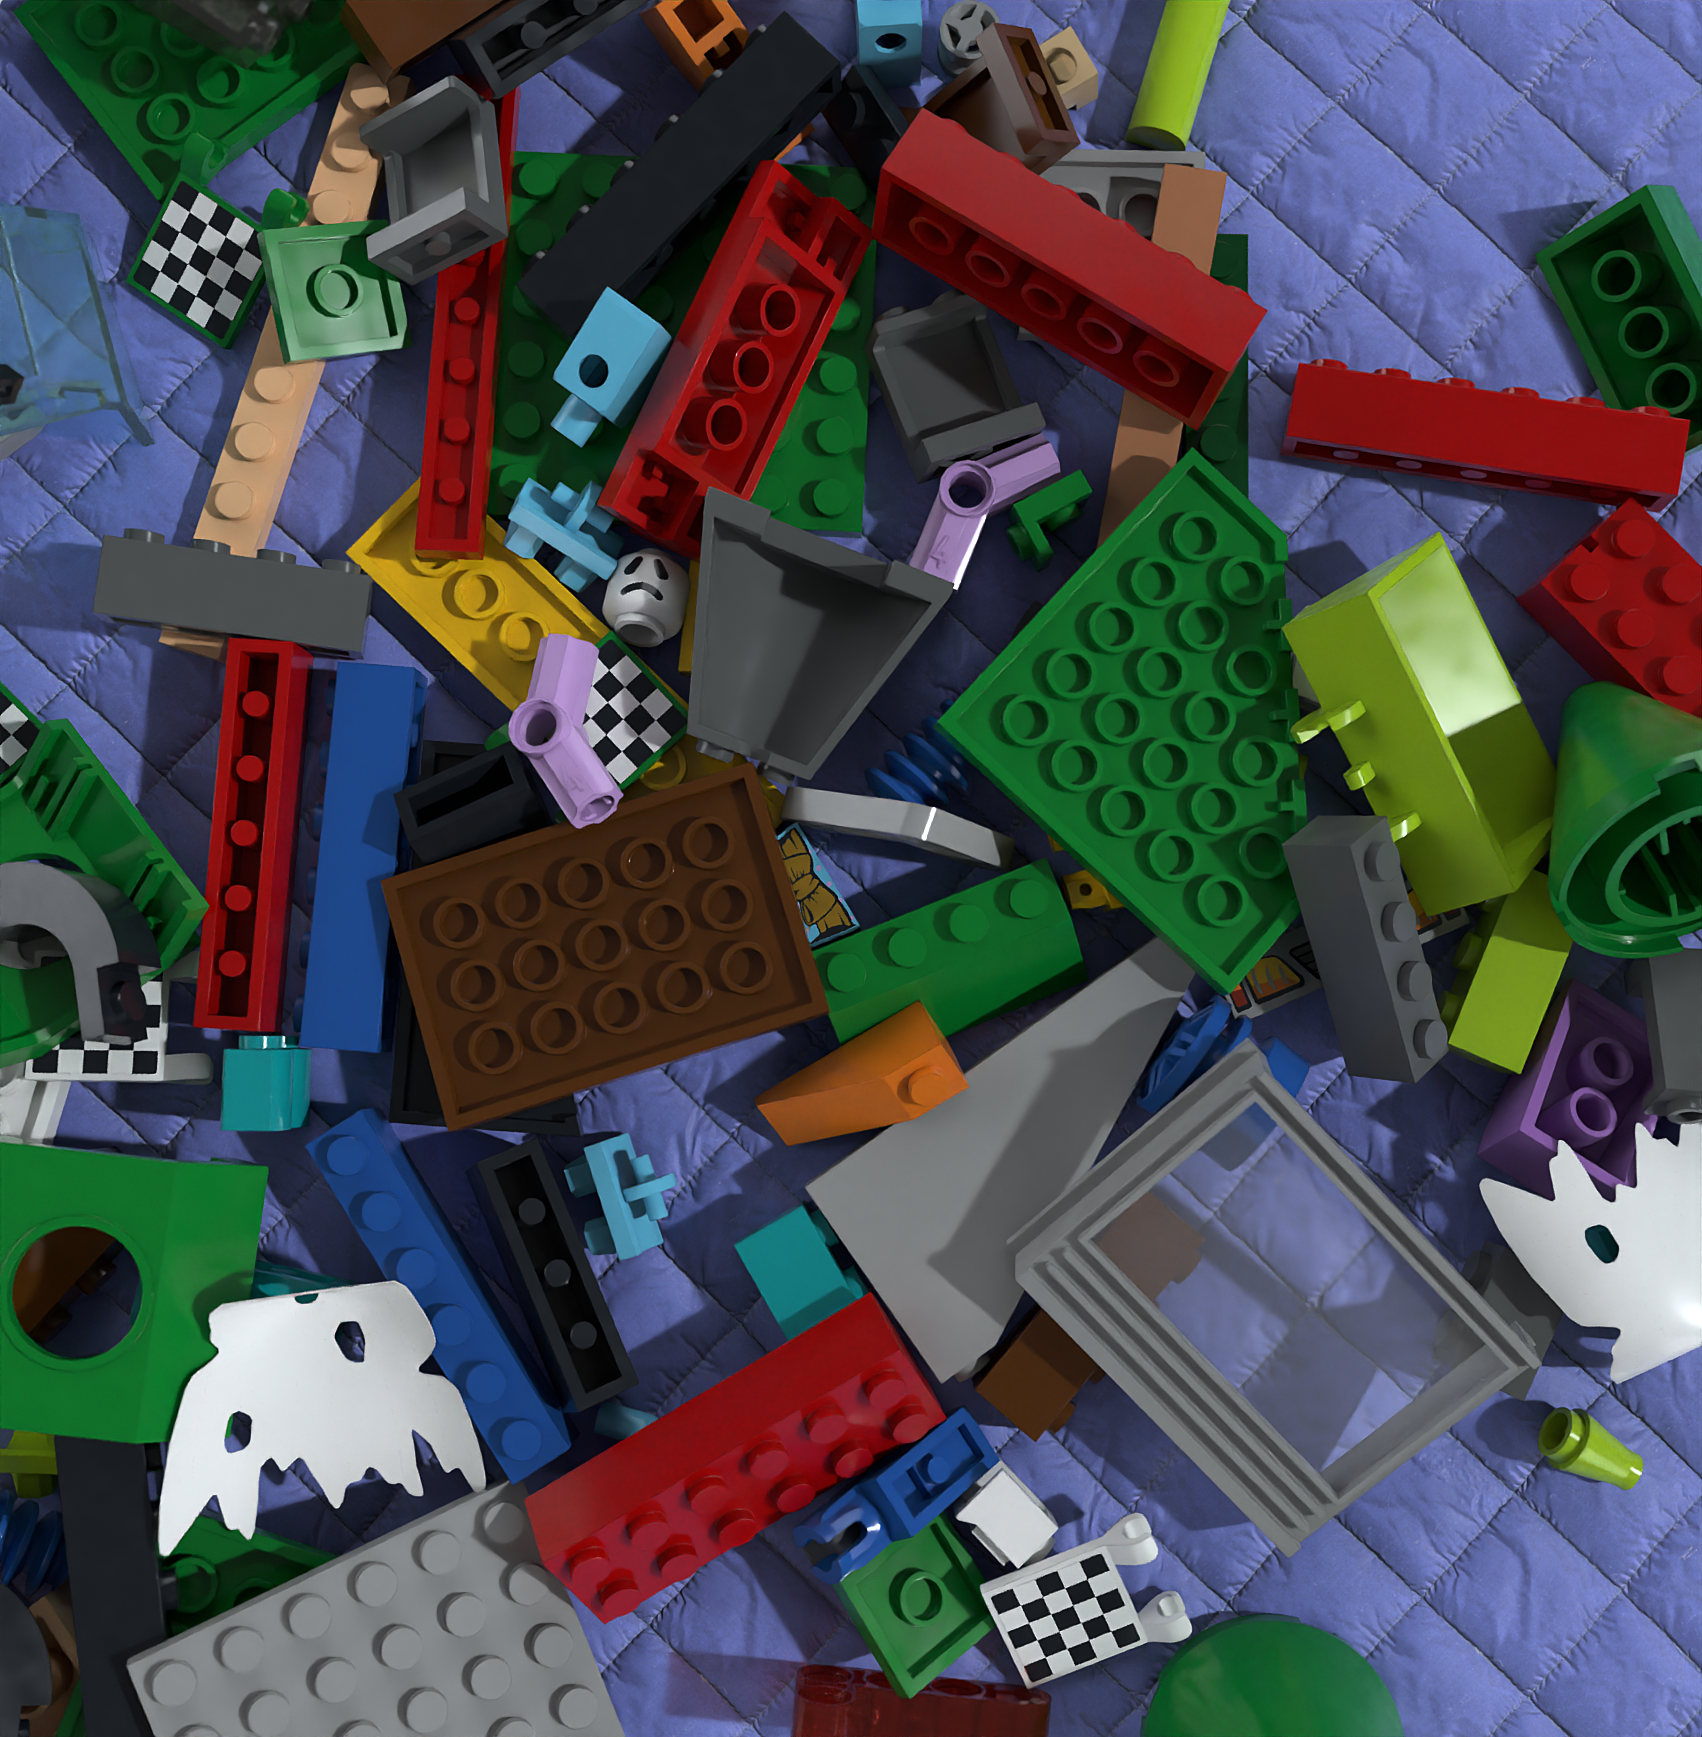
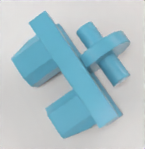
M528 477L519 490L508 515L511 522L503 544L522 558L533 559L544 541L561 551L564 555L557 563L554 574L560 582L579 593L586 589L598 576L607 581L617 567L618 561L616 559L625 539L608 529L614 516L595 505L603 487L594 481H589L582 492L578 494L561 482L551 492Z
M629 1133L585 1147L584 1155L564 1167L570 1191L577 1198L597 1191L605 1213L603 1216L585 1222L584 1235L592 1255L617 1253L621 1261L637 1256L642 1251L664 1242L657 1222L658 1219L668 1216L661 1191L677 1186L676 1176L672 1172L656 1177L649 1154L636 1157Z

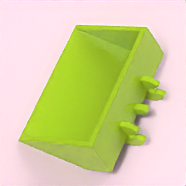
M1438 531L1308 606L1282 627L1321 705L1320 708L1308 714L1291 727V733L1296 743L1303 744L1319 734L1322 729L1328 726L1331 727L1351 765V768L1343 775L1350 790L1353 791L1362 787L1376 814L1374 816H1387L1393 843L1399 851L1400 864L1427 917L1517 891L1551 846L1556 768L1442 534Z

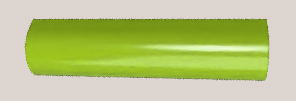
M1230 0L1166 1L1124 141L1158 151L1186 150Z

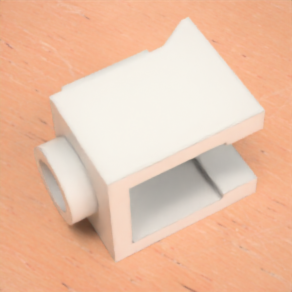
M1001 1459L952 1502L955 1517L960 1521L969 1523L971 1532L1003 1566L1009 1560L1018 1569L1023 1564L1027 1567L1037 1563L1050 1552L1056 1540L1052 1535L1059 1528L1053 1513Z

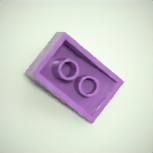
M1575 978L1567 981L1538 1029L1521 1074L1511 1075L1496 1100L1476 1155L1549 1201H1553L1555 1194L1549 1162L1551 1158L1558 1156V1141L1563 1140L1573 1150L1603 1199L1615 1202L1616 1184L1635 1188L1637 1185L1635 1124H1642L1650 1135L1653 1136L1659 1117L1643 1113L1642 1100L1654 1086L1646 1023Z

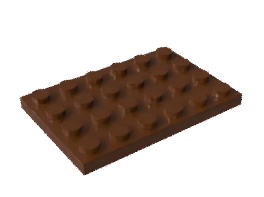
M753 761L617 804V810L601 823L589 824L579 829L567 820L380 880L448 1132L462 1131L831 1013Z

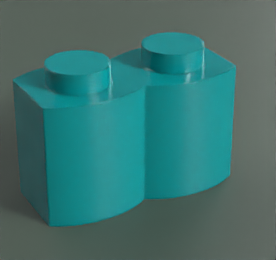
M239 1036L238 1049H223L220 1130L283 1131L309 1126L312 1049H298L299 1036Z

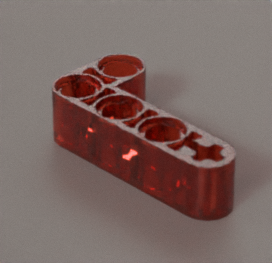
M822 1664L805 1665L799 1667L796 1674L790 1737H1049L1052 1697L1049 1693L1034 1687L1027 1689L1023 1685L937 1676L911 1699H904L897 1696L882 1670Z

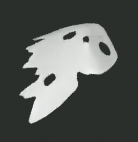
M1702 1122L1680 1124V1137L1677 1146L1673 1145L1666 1138L1656 1140L1642 1124L1636 1123L1637 1185L1635 1188H1631L1622 1184H1616L1615 1202H1609L1602 1198L1573 1150L1563 1140L1558 1141V1156L1551 1158L1549 1162L1555 1194L1553 1201L1489 1178L1482 1179L1479 1184L1482 1197L1499 1231L1530 1276L1554 1300L1562 1311L1581 1326H1602L1620 1329V1336L1613 1344L1611 1350L1613 1362L1610 1369V1378L1617 1384L1702 1346ZM1598 1224L1608 1228L1619 1246V1252L1614 1262L1607 1264L1601 1262L1591 1250L1585 1239V1230Z
M396 1281L226 1303L221 1304L209 1314L210 1341L218 1348L219 1353L192 1376L183 1395L169 1444L161 1492L158 1534L159 1553L167 1556L172 1552L213 1495H217L226 1527L231 1530L238 1528L247 1540L251 1539L256 1524L260 1470L266 1460L270 1458L276 1462L281 1471L287 1469L296 1459H303L334 1508L340 1507L344 1499L345 1489L349 1483L361 1480L369 1467L376 1469L389 1484L400 1483L409 1494L422 1496L423 1487L416 1465L412 1429L431 1444L446 1473H449L454 1468H459L475 1492L486 1489V1476L479 1443L459 1390L444 1376L424 1374L419 1371V1366L433 1352L436 1339L427 1316L405 1285ZM318 1293L317 1299L311 1303L300 1304L294 1299L297 1295ZM356 1321L359 1323L365 1338L363 1362H353L346 1359L335 1341L334 1335L341 1322ZM240 1411L252 1419L251 1439L244 1449L229 1453L225 1448L224 1442L228 1419L231 1414Z

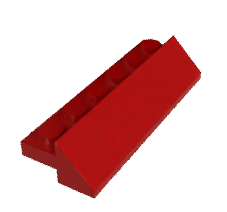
M776 160L759 161L596 504L631 527L629 532L700 563L704 502L709 486L750 501L872 240V230L836 198L817 197Z

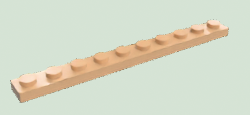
M356 62L350 67L306 199L310 209L299 227L370 221L374 219L386 182L385 162L380 153L361 142L359 127L413 97L416 88L411 78L399 75L383 85L371 66ZM272 305L270 306L193 539H206L228 544L231 546L230 554L256 558L258 549L265 548L327 361L326 359L284 365ZM162 630L159 642L165 646L226 664L228 640Z

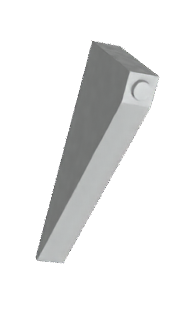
M1157 935L1150 938L963 1071L970 1087L914 1120L884 1127L805 1185L807 1192L941 1384L953 1375L958 1382H962L973 1376L990 1361L986 1352L996 1345L1025 1291L1015 1280L1016 1255L1007 1247V1240L1091 1169L1196 974Z

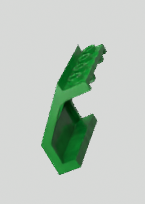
M67 718L45 721L17 775L8 784L0 788V864L26 862L34 859L61 860L76 866L85 874L107 881L122 891L123 894L130 898L147 921L159 951L162 969L141 974L140 981L142 987L201 946V938L195 929L210 905ZM69 955L54 963L38 968L18 969L0 964V1068H4L43 1056L81 1029L74 972Z
M0 1134V1429L133 1444L171 1441L183 1395L190 1379L219 1353L218 1348L210 1341L209 1314L221 1304L250 1300L269 1166L237 1158L211 1157L210 1161L176 1160L51 1146ZM64 1227H90L111 1235L130 1252L141 1275L142 1302L134 1325L128 1334L112 1349L87 1358L62 1357L38 1346L21 1327L13 1305V1282L22 1258L39 1239L54 1230ZM233 1414L228 1419L225 1438H230Z

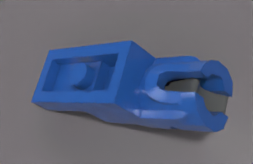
M966 1405L951 1409L945 1414L947 1419L929 1429L923 1437L911 1442L907 1446L897 1448L881 1458L865 1473L849 1482L832 1496L826 1504L820 1506L794 1528L792 1537L797 1549H803L812 1564L810 1567L811 1571L819 1580L828 1585L838 1584L852 1571L865 1566L890 1543L912 1538L1000 1461Z

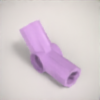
M1041 433L977 461H959L948 467L941 477L939 491L909 566L955 583L952 594L956 595L987 519L1011 509L1013 504L1063 479L1059 460L1051 442H1048L1044 434ZM969 485L979 491L983 501L976 507L963 508L952 501L949 493L957 486Z
M549 633L548 637L541 638L527 700L521 703L513 712L509 721V736L512 743L528 756L570 823L580 829L589 824L601 823L617 810L619 800L624 794L590 745L586 729L582 726L599 649L591 642L582 641L570 635ZM556 727L553 737L543 744L546 734Z

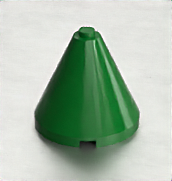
M1596 681L1578 687L1565 701L1560 719L1547 884L1548 895L1551 905L1568 935L1588 950L1618 958H1649L1669 955L1683 951V946L1677 937L1702 929V719L1611 681Z
M1270 1613L1250 1614L1231 1618L1209 1627L1185 1643L1171 1657L1158 1675L1157 1679L1160 1684L1151 1700L1147 1715H1142L1140 1737H1405L1398 1710L1386 1685L1359 1651L1336 1633L1331 1634L1321 1628L1302 1623L1298 1617Z

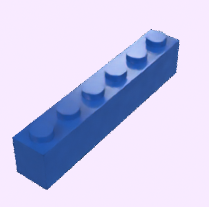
M338 661L336 679L331 678L327 683L325 709L327 715L332 716L330 741L322 743L319 753V774L322 779H326L324 804H317L312 821L314 841L320 842L317 867L310 868L306 881V900L309 905H313L311 931L306 930L303 933L299 949L300 966L303 969H307L305 993L297 996L293 1010V1028L296 1033H300L299 1047L374 1053L392 1052L401 956L380 880L410 870L412 846L408 842L393 794L418 783L428 678L415 667Z
M376 1107L359 1110L306 1144V1149L387 1281H396L405 1285L424 1311L436 1339V1345L432 1352L434 1358L447 1379L459 1390L466 1410L512 1485L569 1450L580 1435L579 1430L569 1414L563 1412L552 1386L381 1109Z

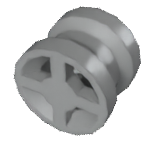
M976 0L959 1L949 7L942 16L939 27L938 59L944 72L953 79L982 56L975 37L993 22L1000 23V19L995 11L984 2ZM977 44L976 49L967 52L969 46Z

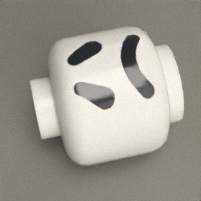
M642 549L639 552L627 554L618 559L617 567L609 577L602 608L606 622L614 629L615 634L622 641L631 645L653 647L679 633L684 621L691 582L686 571L678 563L674 562L669 554L658 549Z

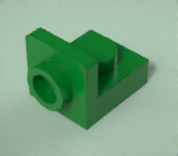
M1081 469L1012 506L1008 517L1011 526L1005 529L1007 539L1021 562L1030 559L1037 572L1049 567L1054 557L1053 550L1041 529L1047 527L1050 534H1055L1076 523L1084 516L1081 508L1085 507L1092 489Z

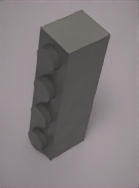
M134 528L124 529L123 537L103 535L92 611L103 622L228 640L230 637L293 641L308 652L364 660L374 585L371 576L360 574L361 566L358 564L324 559L322 561V568L297 565V557L295 555L270 549H258L256 558L230 554V545L206 539H191L190 548L164 544L165 536L162 534Z
M1319 815L1283 843L1282 846L1348 1076L1416 1084L1449 1051L1447 1044V1030L1441 1021L1432 988L1431 970L1425 962L1416 928V914L1409 902L1400 869L1399 851L1393 843L1387 816Z

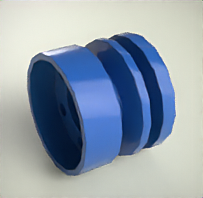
M1219 995L1211 997L1196 1013L1183 1020L1160 1048L1150 1065L1149 1076L1138 1094L1136 1104L1148 1113L1153 1114L1172 1096V1100H1174L1247 1037L1249 1038L1253 1020L1247 1015H1239L1220 1033L1231 1012L1232 1004ZM1269 1036L1256 1047L1266 1056L1273 1077L1295 1099L1308 1074L1309 1061L1275 1036ZM1255 1101L1198 1150L1225 1170L1232 1171L1257 1150L1277 1124Z

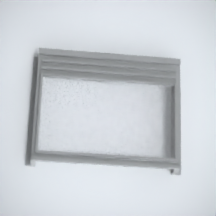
M1248 1037L1007 1240V1247L1016 1255L1015 1280L1287 1558H1290L1301 1549L1300 1543L1523 1371L1530 1366L1535 1370L1542 1364L1534 1349L1536 1344L1533 1338L1517 1321L1508 1325L1273 1077L1266 1056Z

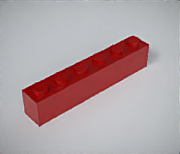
M1316 359L1311 361L1310 364L1299 362L1294 376L1279 455L1610 506H1618L1632 496L1646 511L1660 513L1679 493L1690 420L1670 417V412L1663 408L1641 406L1635 407L1630 411L1606 408L1603 401L1592 397H1572L1565 401L1540 398V394L1537 391L1524 387H1509L1501 390V392L1477 389L1473 382L1462 378H1442L1437 383L1411 379L1412 376L1408 372L1394 368H1381L1373 373L1348 370V366L1345 363L1333 359Z
M228 638L205 900L210 906L203 916L193 1027L281 1032L314 661L312 654L293 641Z

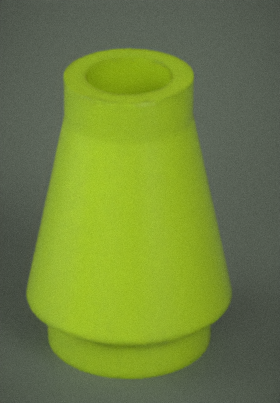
M1566 1407L1556 1408L1546 1417L1538 1435L1539 1451L1547 1456L1550 1465L1555 1469L1606 1482L1621 1490L1631 1489L1641 1477L1643 1471L1642 1457L1628 1449L1581 1408L1572 1410Z

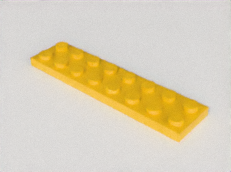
M420 476L345 553L356 564L360 565L378 585L508 709L514 712L521 703L527 700L541 638L548 637L549 633L563 634L582 641L591 642L595 645L610 630L534 558H522L505 547L503 541L507 532L488 514L483 560L420 558L414 550ZM635 654V656L649 669V671L688 711L689 704L686 703L669 685H667L651 668H649ZM687 734L623 793L624 795L618 804L739 766L749 761L737 752H735L731 764L698 752L694 749L699 738ZM758 775L773 825L777 832L786 823V821L780 819L785 795L767 778Z

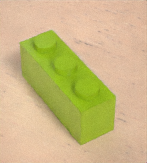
M1534 869L1516 892L1477 903V908L1483 911L1474 933L1468 932L1456 950L1453 966L1458 968L1459 971L1450 992H1442L1436 1001L1441 1021L1447 1030L1449 1052L1499 1073L1521 1074L1574 942L1564 929L1551 905L1547 886L1548 875Z

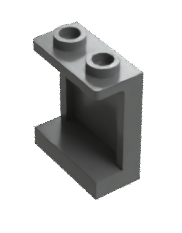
M448 76L359 127L361 142L380 153L384 158L390 225L366 238L368 260L413 286L437 274L439 271L509 237L494 104L455 76Z
M959 289L948 291L936 298L932 305L911 311L909 306H899L886 311L876 319L863 347L918 484L942 477L946 469L956 462L964 460L977 461L1036 436L1046 426L1037 402L1025 406L1022 405L988 322L986 312L989 307Z
M1683 948L1682 952L1636 958L1624 972L1626 996L1642 997L1644 1003L1654 1086L1642 1100L1643 1113L1646 1115L1667 1116L1670 1122L1676 1124L1702 1122V949Z

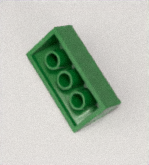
M1646 184L1539 251L1534 256L1607 407L1630 411L1635 407L1653 406L1669 411L1670 417L1690 420L1685 458L1702 450V242L1675 187Z
M1047 858L813 951L831 1009V1013L828 1015L841 1046L918 1000L923 1003L945 1038L1089 980L1071 916Z

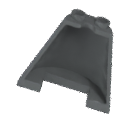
M709 486L704 502L687 734L699 738L694 749L698 752L730 764L735 752L759 761L756 769L758 775L787 786H792L795 775L806 780L812 778L949 599L955 583L897 560L887 564L771 518L769 517L771 510Z

